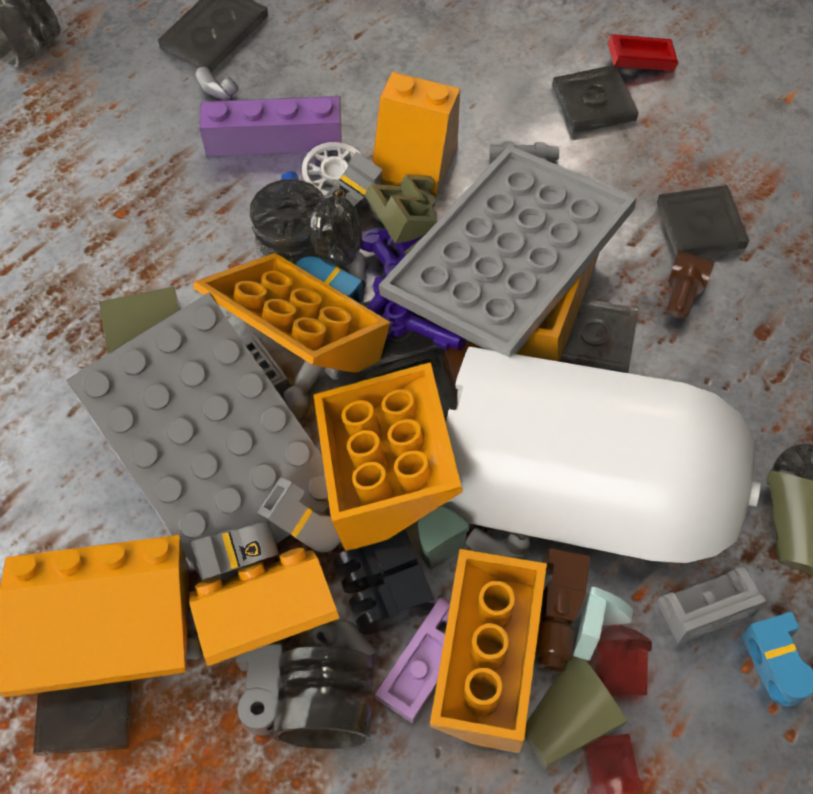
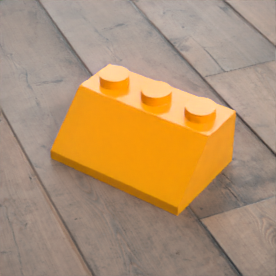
M304 548L289 550L279 556L280 561L266 566H263L262 562L249 564L237 571L238 576L221 581L220 577H213L198 583L195 586L196 590L189 592V604L207 667L340 619L319 560L313 549L306 552Z

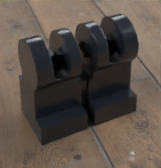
M405 529L388 540L343 551L333 560L338 574H349L341 581L344 592L349 594L357 593L348 601L351 611L354 613L368 611L356 620L359 632L363 633V635L380 632L395 623L417 615L419 617L426 616L435 605L434 596L421 565L418 564L417 556ZM383 580L384 585L369 588L376 582Z

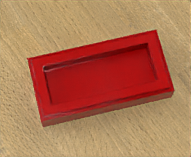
M611 34L607 43L614 67L675 71L679 63L672 39Z

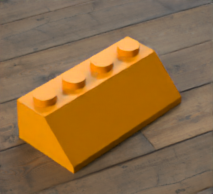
M459 549L430 727L476 746L520 753L525 738L547 563Z

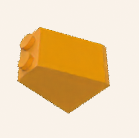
M396 72L391 73L380 96L372 161L383 169L382 184L400 186L405 175L431 176L434 180V185L430 192L431 195L437 198L458 148L460 88Z

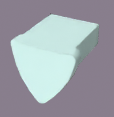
M591 587L581 611L573 656L590 661L600 640L602 625L631 623L633 609L614 594L597 587Z

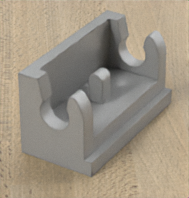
M741 566L727 572L725 575L676 593L665 594L659 597L656 602L677 644L754 616L765 604L766 600L763 594H760L749 572L745 567Z

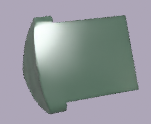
M444 506L438 507L418 520L421 557L430 570L458 553L459 549L465 548L466 532L469 530V524L462 517Z

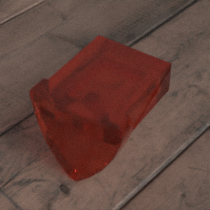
M623 625L607 627L601 632L600 640L597 644V651L600 652L601 681L611 696L647 695L648 652L652 651V641L637 630Z
M629 733L604 736L585 747L584 756L590 781V788L587 789V794L644 793L643 783L638 776Z

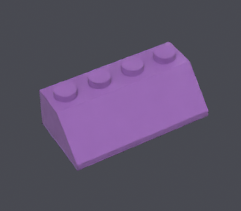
M341 96L201 102L199 129L206 156L307 153L314 147L324 143H342Z

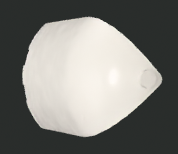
M468 347L455 384L456 389H458L456 410L449 409L446 420L463 492L441 506L454 511L469 524L650 561L688 563L717 556L737 541L745 522L748 505L757 506L761 482L753 481L755 464L754 437L742 415L717 394L683 382L513 354L509 358L493 350Z

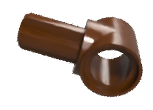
M678 250L668 280L673 292L667 311L672 314L673 318L688 317L695 296L705 292L715 261Z

